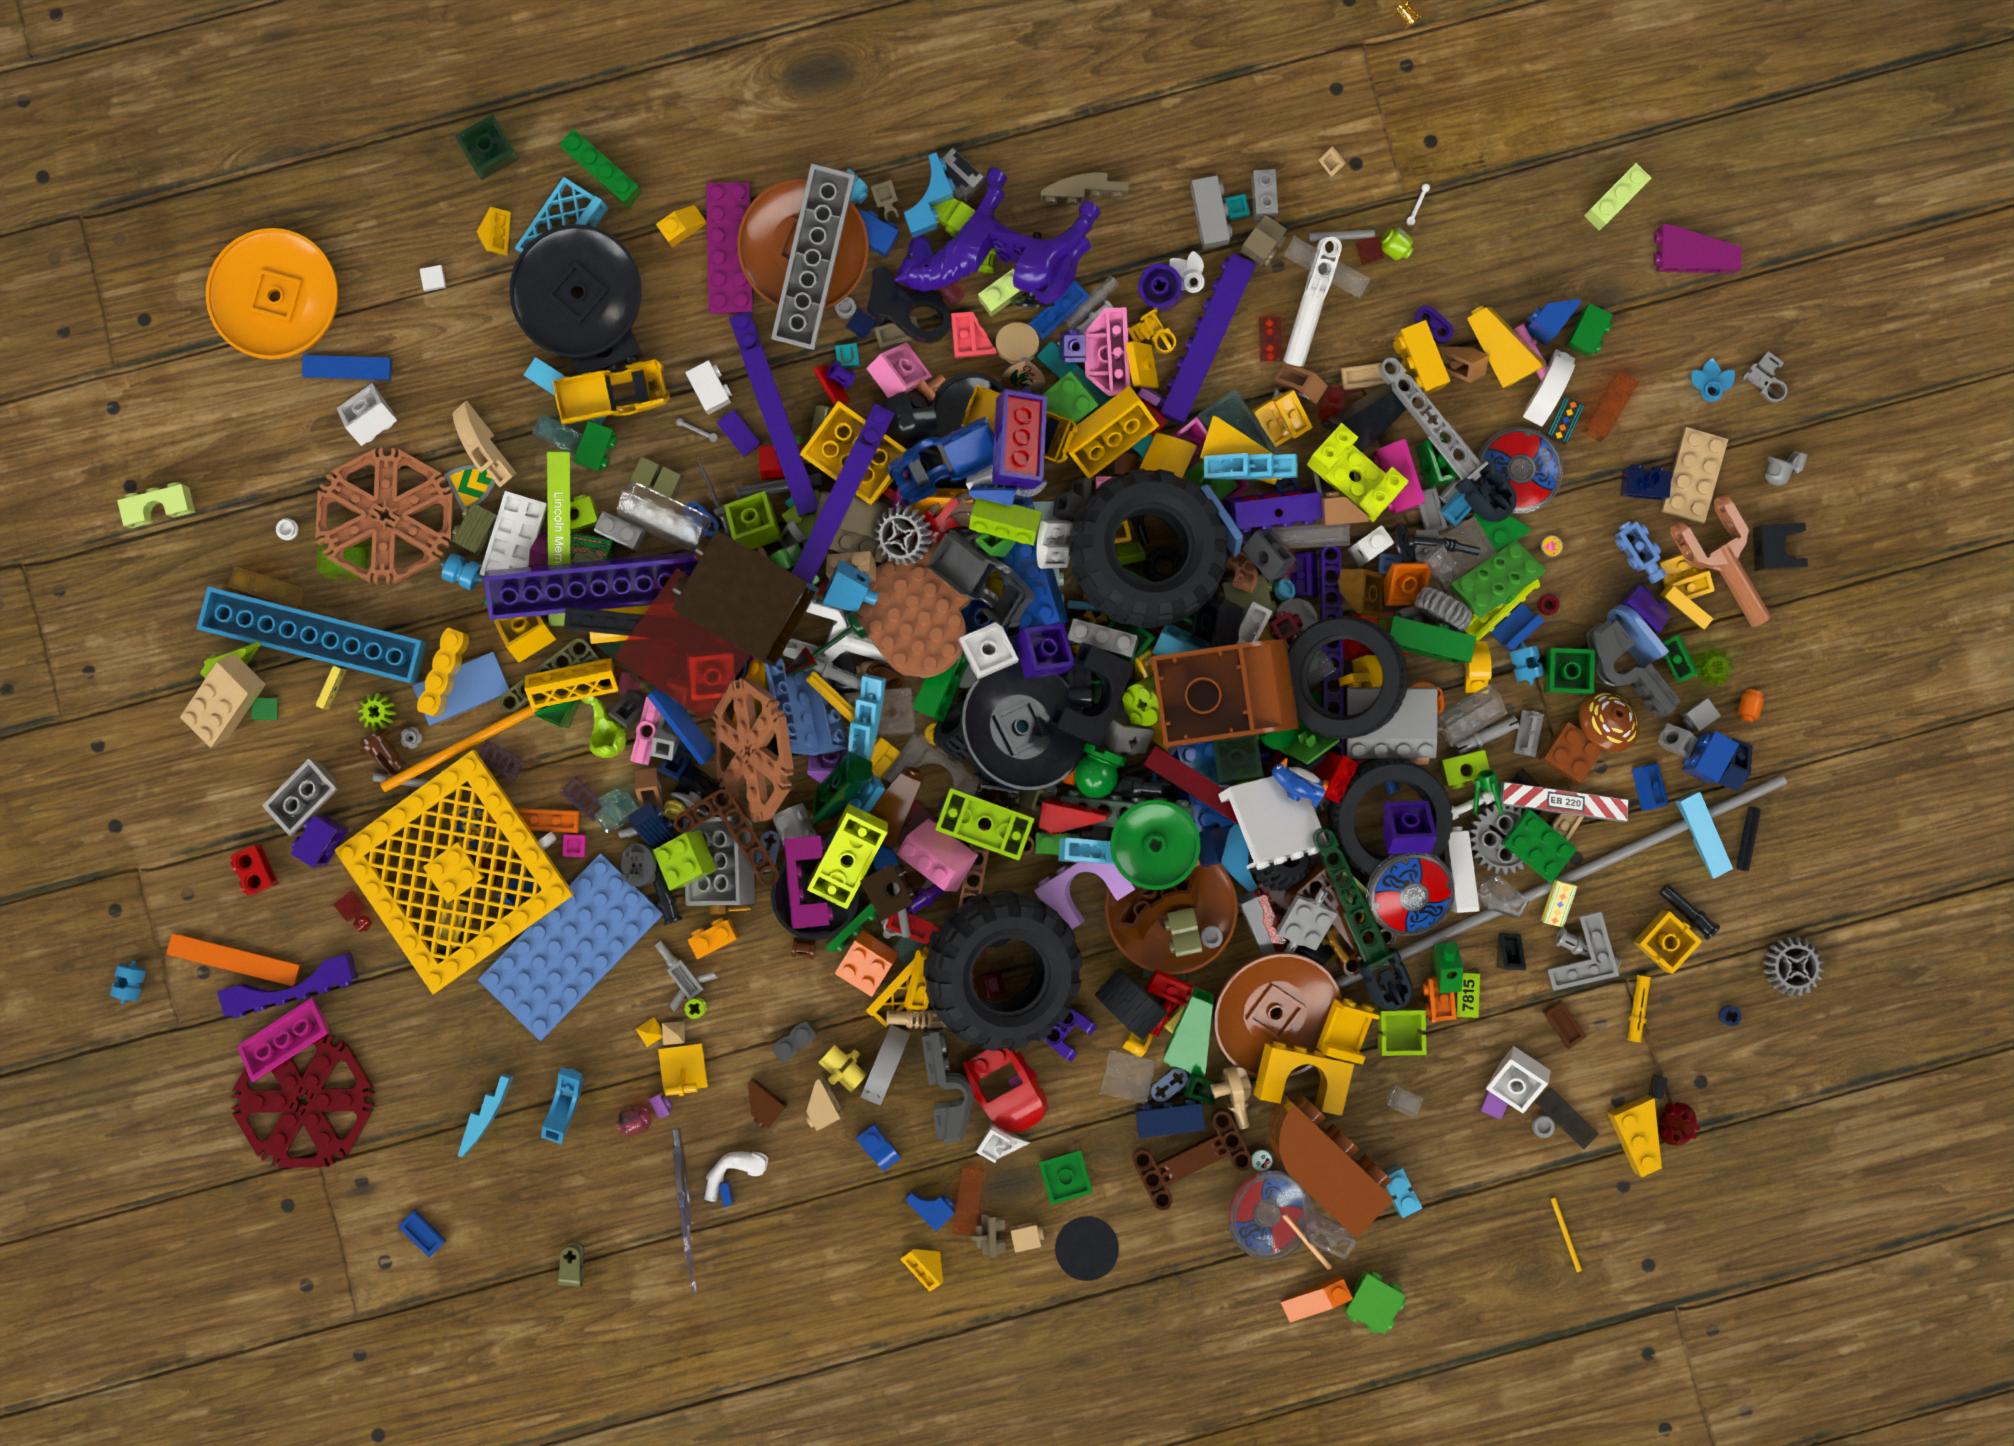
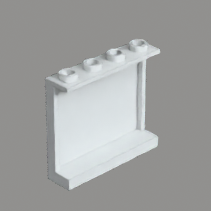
M1274 776L1235 785L1218 794L1221 803L1230 801L1254 861L1246 866L1247 869L1256 867L1257 870H1261L1270 866L1269 863L1274 862V865H1279L1286 862L1287 858L1290 857L1293 861L1303 857L1304 853H1308V856L1318 853L1313 842V834L1318 828L1322 827L1311 800L1300 798L1299 801H1295L1287 796L1288 791L1277 782ZM1324 832L1319 835L1318 840L1320 844L1327 843Z

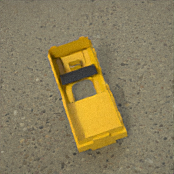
M653 359L627 365V370L612 373L610 370H602L552 381L561 424L566 425L609 415L626 416L665 405L670 399V394L666 390L664 382V366L658 360ZM633 381L637 403L617 406L612 386ZM654 381L656 390L650 391L649 382Z
M977 385L965 411L962 427L985 416L994 433L996 398L1001 393ZM1046 411L1044 458L1056 463L1067 460L1068 448L1074 433L1078 431V427L1073 420ZM1061 434V441L1059 445H1056L1057 438Z

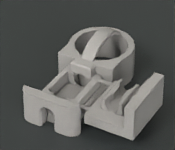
M1769 351L1758 364L1752 365L1742 377V381L1747 379L1760 388L1761 392L1759 394L1771 403L1780 402L1787 395L1788 389L1786 384L1774 377L1775 369L1777 367L1781 368L1784 362ZM1769 385H1780L1783 389V395L1776 392ZM1767 391H1769L1772 395H1774V396L1777 397L1778 399H1773V398H1771V397L1768 395V392H1767Z

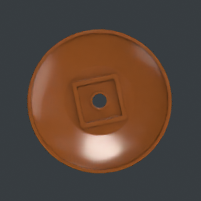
M808 179L783 181L763 191L750 204L739 227L737 250L742 271L752 288L763 299L776 307L779 306ZM851 200L825 309L838 304L855 289L864 274L868 261L869 239L867 229L860 212Z
M1220 863L1205 867L1200 864V866L1194 867L1193 871L1189 874L1196 875L1199 885L1197 907L1194 908L1199 936L1202 930L1208 926L1219 928L1223 934V940L1218 947L1208 948L1201 942L1203 952L1176 957L1175 953L1171 954L1168 940H1172L1171 931L1166 932L1164 919L1168 918L1167 914L1159 918L1150 927L1143 941L1126 936L1117 929L1115 924L1128 902L1131 903L1140 895L1139 892L1144 888L1138 887L1118 901L1108 888L1105 899V917L1111 937L1120 951L1133 963L1146 970L1154 972L1157 969L1169 975L1189 973L1213 961L1230 941L1236 926L1238 912L1237 897L1233 883ZM1182 908V909H1178L1177 911L1185 910V909H1190V908Z
M1275 952L1256 957L1239 967L1227 979L1218 994L1213 1012V1028L1218 1045L1233 1065L1242 1067L1246 1070L1247 1074L1256 1077L1258 1076L1265 1043L1273 1045V1041L1286 1044L1287 1048L1292 1049L1294 1045L1307 1048V1052L1314 1053V1050H1318L1316 1046L1334 999L1342 1001L1340 990L1330 973L1318 962L1307 956L1291 952ZM1279 1007L1281 1009L1279 1015L1275 1017L1270 1016L1273 1008ZM1300 1065L1292 1070L1288 1077L1302 1073L1314 1065Z

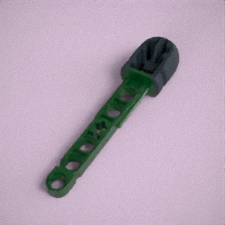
M1318 828L1313 834V842L1318 853L1321 854V860L1345 911L1342 914L1363 958L1358 962L1357 967L1361 976H1364L1363 981L1371 999L1381 1009L1399 1010L1410 1002L1413 996V985L1404 963L1400 961L1401 956L1398 949L1387 947L1368 902H1364L1342 851L1337 848L1339 844L1334 833L1327 828ZM1323 832L1329 834V841L1326 844H1320L1318 840L1319 835ZM1332 852L1338 854V860L1335 864H1329L1327 861L1328 855ZM1340 872L1347 874V880L1343 884H1338L1336 881V876ZM1348 888V891H1349L1352 895H1355V896L1352 898V899H1353V902H1352V903L1349 902V901H1346V899H1348V894H1347V892H1346L1345 890H1342V891H1341V889ZM1357 912H1363L1365 915L1361 923H1355L1354 915ZM1371 931L1373 933V940L1369 943H1364V933ZM1388 960L1395 972L1390 973L1386 969L1378 973V984H1383V990L1378 986L1376 976L1370 968L1378 967ZM1393 979H1396L1399 983L1395 984Z

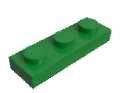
M872 903L826 946L831 953L834 950L839 953L848 944L845 940L850 935L855 937L864 929L861 925L867 919L871 922L878 915Z

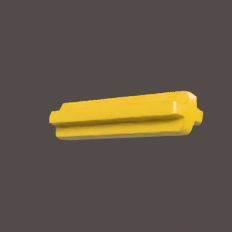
M811 672L806 678V682L850 723L854 721L855 708L816 672Z

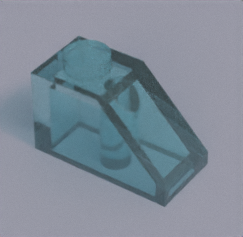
M544 414L541 415L532 434L563 451H570V454L573 456L576 455L583 436Z

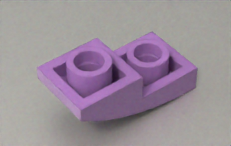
M662 1092L648 1099L659 1119L672 1112V1102Z

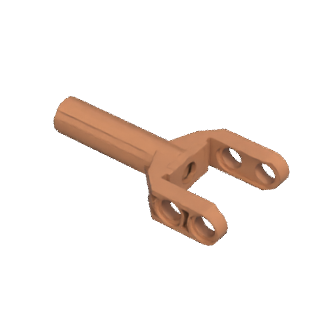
M1723 494L1714 500V510L1731 539L1705 554L1691 528L1684 523L1678 522L1671 526L1670 533L1688 565L1702 569L1710 568L1721 573L1751 627H1757L1767 622L1771 615L1739 561L1740 553L1747 542L1749 529L1731 498Z

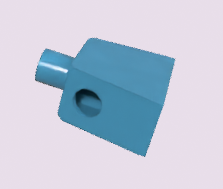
M839 560L824 591L822 604L856 612L859 610L862 601L875 605L879 593L868 589L870 583L869 575Z

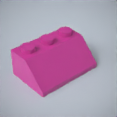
M1406 439L1377 449L1373 453L1372 462L1385 473L1393 467L1409 481L1399 495L1390 503L1387 510L1391 511L1392 515L1417 508L1425 503Z

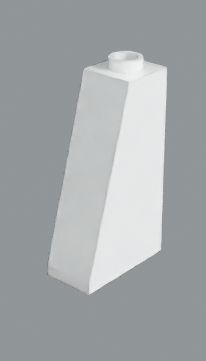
M1451 827L1450 839L1447 841V846L1444 849L1445 867H1447L1453 882V899L1449 911L1456 913L1479 911V902L1469 831H1462V827Z

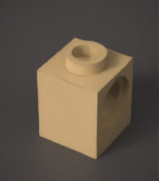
M1036 1221L1010 1227L1015 1253L1041 1247L1040 1240H1044L1042 1226L1037 1227Z

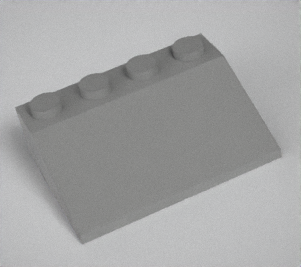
M1347 687L1346 716L1360 713L1372 705L1378 697L1381 687ZM1407 687L1406 696L1402 701L1403 703L1399 711L1395 713L1394 717L1386 725L1368 735L1345 739L1346 756L1350 759L1436 758L1437 687Z
M728 816L727 820L731 825H735L739 822V816ZM712 817L689 831L701 830L717 871L685 886L686 906L755 904L754 872L721 818ZM745 817L753 829V822ZM683 818V829H686L689 826V819ZM747 831L740 833V842L743 844L750 842V833ZM752 852L751 860L754 862V854Z

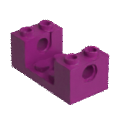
M821 835L784 839L792 929L829 925V920H833L832 907H827V903L800 905V901L804 900L803 887H798V879L802 878L801 865H796V861L823 858L822 854L826 852L825 840H821Z

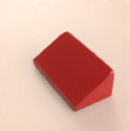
M829 365L813 368L816 377L834 406L838 401L844 405L850 402L840 383L826 376Z

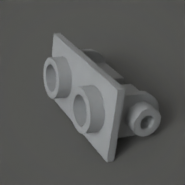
M1522 710L1514 753L1536 757L1544 714Z

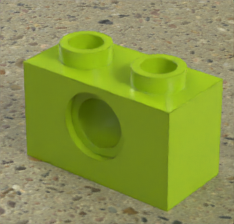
M585 494L574 497V501L570 502V512L578 509L579 516L575 520H570V534L596 526L599 519L592 497H587Z
M1485 750L1438 761L1444 786H1451L1452 789L1464 787V782L1471 780L1475 784L1474 779H1478L1479 772L1490 769ZM1463 764L1468 765L1470 768V773L1466 777L1460 771Z

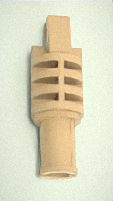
M907 1009V1011L887 1010L886 1025H906L908 1028L914 1026L915 1029H918V1027H921V1029H924V1027H927V1029L947 1028L939 1019L937 1013L931 1009H928V1011H913V1009Z

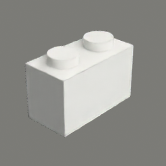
M708 360L685 372L708 415L731 403L729 396L732 394L727 384H721L719 377L722 375L716 364L712 366Z

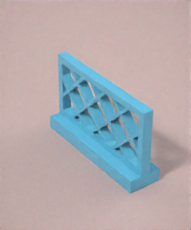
M563 177L515 249L521 253L528 241L540 235L537 231L540 223L547 222L548 230L552 229L551 221L562 218V224L567 225L566 217L576 215L577 222L575 224L596 227L609 207L600 198L591 195ZM568 185L572 188L573 196L562 198L561 192ZM588 198L591 200L586 208L579 209L578 199ZM574 201L575 210L565 212L563 203ZM559 204L561 214L550 216V208L553 205Z

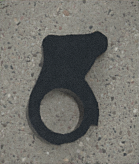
M879 266L873 269V283L867 311L871 316L878 317L877 324L882 326L888 318L906 335L920 343L930 344L938 342L946 336L951 327V314L948 306L942 301L944 298L942 295L932 291L907 293L894 281L891 272L887 268ZM918 307H929L940 315L942 324L935 330H922L912 323L910 313Z

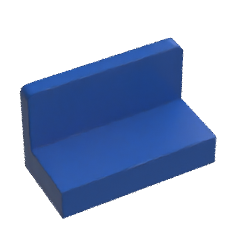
M1520 604L1491 634L1509 652L1514 650L1545 620L1539 614L1534 615L1524 604Z

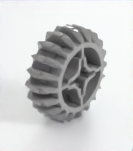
M899 505L896 509L894 507L889 508L888 512L882 513V518L877 520L879 526L875 527L874 531L879 533V535L875 536L874 539L879 540L880 544L876 548H883L881 555L885 556L888 554V561L891 562L895 559L897 565L901 564L902 561L904 565H908L910 562L916 563L918 558L922 559L925 557L924 552L930 550L927 544H931L933 540L928 536L933 534V531L927 530L930 522L924 523L923 521L926 515L918 516L919 509L912 511L911 506H906L904 509L902 505ZM902 519L908 520L914 527H909ZM893 523V535L890 537L889 529L891 524ZM903 532H910L906 537L897 539ZM917 533L918 541L914 548V535ZM893 544L900 545L905 552L897 549Z
M1424 587L1418 593L1414 602L1415 607L1425 616L1438 624L1448 625L1449 629L1456 632L1465 631L1473 617L1468 607L1449 595L1431 587Z
M1796 936L1793 939L1785 937L1784 941L1777 940V946H1770V949L1773 951L1772 953H1765L1769 957V961H1763V964L1768 965V968L1764 969L1763 972L1770 974L1766 980L1773 982L1771 987L1774 989L1779 988V993L1784 994L1787 992L1789 996H1793L1796 993V995L1802 996L1803 991L1806 993L1811 992L1810 986L1818 987L1815 980H1822L1818 973L1825 970L1819 967V964L1825 961L1817 958L1821 955V952L1814 951L1816 945H1808L1809 941L1807 939L1800 940V937ZM1797 948L1801 950L1799 954H1795L1793 957L1785 954L1790 949ZM1779 961H1781V963H1782V969L1780 970V972H1779ZM1807 961H1808V971H1806V969H1805V964H1806ZM1791 962L1796 963V965H1794L1796 966V970H1791ZM1795 975L1802 978L1801 981L1794 984L1786 982L1788 978L1791 979Z

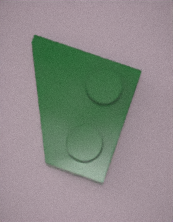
M1476 513L1472 515L1473 520L1493 553L1531 531L1528 526L1512 516L1500 522H1488L1481 519Z

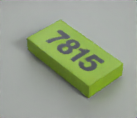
M1463 973L1462 991L1456 992V1017L1479 1018V973Z

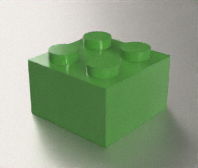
M1075 371L1067 373L1041 395L1047 396L1046 411L1073 420L1076 425L1101 406L1100 402Z

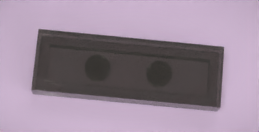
M1551 1087L1535 1102L1582 1149H1585L1599 1135Z

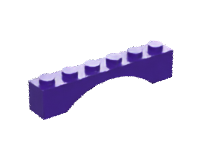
M348 953L324 960L308 979L289 989L265 990L245 983L217 991L224 1017L232 1015L233 1019L245 1016V1011L253 1009L254 1013L268 1009L267 1004L275 1003V1007L289 1003L288 998L296 996V1000L310 997L309 992L317 990L318 994L331 991L330 986L338 984L339 988L352 985L351 980L357 979L358 975L352 954Z

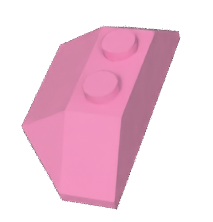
M1126 307L1104 308L1083 333L1086 335L1085 377L1106 395L1116 396L1129 385L1131 387L1130 367L1126 350V343H1128Z

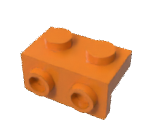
M1425 977V982L1422 983L1423 995H1427V1004H1424L1426 1018H1429V1021L1432 1023L1444 1020H1457L1454 992L1439 994L1436 977Z

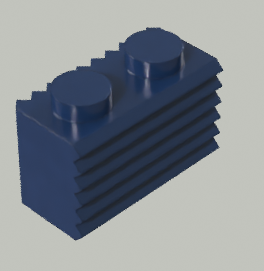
M648 802L628 815L632 827L651 848L656 849L676 837L673 832V822L669 817L664 818L665 814L658 805L654 807L651 802Z

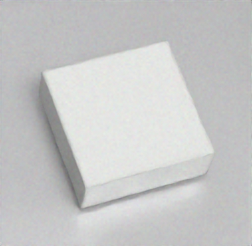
M442 265L420 269L423 290L425 292L447 288Z

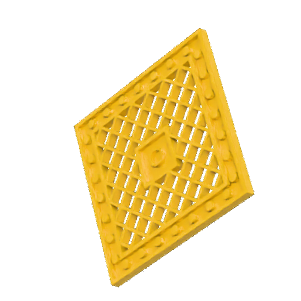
M471 750L334 850L432 994L439 992L575 895L476 750ZM462 790L472 791L470 802L461 801ZM456 791L455 799L446 798ZM477 796L479 797L483 805L476 803ZM445 802L454 804L453 815L444 813ZM439 803L438 812L430 811L432 807ZM460 805L469 806L468 817L458 816ZM475 808L484 809L483 820L473 819ZM489 813L496 823L488 821ZM422 815L420 824L412 823ZM428 815L437 816L435 827L426 825ZM443 817L452 819L450 830L441 828ZM458 820L467 822L465 833L456 831ZM472 823L482 825L480 836L471 834ZM487 826L497 827L495 838L486 837ZM411 827L419 828L418 839L409 838ZM404 828L403 837L395 835ZM425 830L434 831L433 842L424 841ZM502 832H503V834L505 835V837L508 839V841H506V840H501V834H502ZM440 833L449 834L448 845L439 844ZM455 835L464 837L463 844L461 841L454 844ZM470 838L479 840L478 851L468 849ZM393 840L402 841L401 852L392 850ZM387 841L386 849L377 848ZM485 841L494 843L492 854L483 852ZM408 842L417 844L416 855L407 853ZM500 844L509 846L508 856L498 855ZM423 845L432 847L430 857L421 856ZM438 848L446 849V851L437 856ZM514 850L521 859L513 858ZM376 852L385 853L384 864L375 863ZM469 854L477 855L476 863ZM391 855L400 856L398 867L390 866ZM482 856L492 858L490 869L481 867ZM406 858L415 859L413 870L404 868ZM497 859L507 861L505 872L496 870ZM421 861L429 862L423 866L426 872L419 871ZM512 862L522 864L520 875L511 873ZM376 868H381V869H383V870H382V876L380 875V873L378 872V870H377ZM527 869L530 871L533 877L526 876ZM389 870L397 871L396 882L387 881ZM482 872L489 873L488 884L478 883L485 878ZM403 873L412 874L411 885L402 884ZM495 875L504 876L503 887L493 885ZM418 876L427 877L426 888L417 886ZM510 878L519 879L518 890L508 888ZM525 880L534 882L532 893L523 891ZM432 882L435 884L438 890L431 889ZM389 886L395 887L394 894ZM478 887L487 889L485 899L476 898ZM401 888L410 890L408 900L399 899ZM471 888L470 896L461 895ZM492 890L502 892L500 902L491 901ZM416 891L425 893L423 903L414 902ZM507 893L517 894L515 906L505 904L504 901ZM431 894L440 895L438 906L429 904ZM522 896L532 897L521 905ZM460 899L469 901L468 912L459 910ZM445 900L447 903L454 900L453 909L444 907ZM475 902L484 904L483 915L473 913ZM401 904L407 905V911L404 910ZM490 905L499 907L498 918L488 916ZM413 906L422 908L421 918L412 917ZM505 908L513 910L504 917ZM428 909L437 911L436 921L427 920ZM443 912L452 914L450 924L441 923ZM458 915L467 916L465 927L456 925ZM473 918L482 919L480 930L471 928ZM487 921L496 922L486 930ZM413 922L420 923L419 930ZM426 924L435 926L433 936L424 935ZM440 927L449 929L448 939L438 938ZM455 930L464 932L463 942L453 941ZM470 933L479 934L469 942ZM425 940L432 941L431 948ZM437 942L447 944L446 954L436 953ZM452 945L461 947L452 954Z

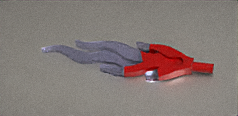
M1044 480L1035 490L1018 488L1016 499L1033 497L1046 486L1047 481ZM963 493L950 500L939 514L934 516L940 507V503L932 505L923 513L926 515L923 520L924 523L930 522L927 530L933 531V534L928 536L933 540L932 542L940 543L945 534L949 533L947 531L949 528L969 527L970 516L975 502H963L975 499L976 497L970 496L969 493ZM1013 503L1014 505L1025 507L1023 503ZM962 528L955 530L962 536L972 534L971 529ZM910 532L902 533L897 539L906 537ZM917 533L914 535L915 541L918 540Z

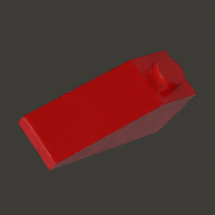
M1048 798L1042 802L1039 828L1045 829V832L1050 834H1058V832L1106 821L1111 817L1112 812Z

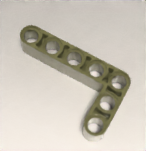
M575 639L530 674L561 668L559 660L562 657H567L568 659L566 667L594 660H602V658L588 641ZM580 643L586 646V650L582 655H578L576 652V647ZM615 676L616 681H617V684H618V687H619V681H618L617 677ZM525 678L500 697L499 705L502 710L514 713L530 703L524 692ZM600 680L598 684L603 686L604 680ZM542 693L533 694L534 699H536ZM510 697H514L516 704L510 709L507 706V700Z

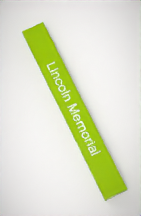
M547 450L548 565L571 563L570 451ZM565 613L548 614L549 626H564Z

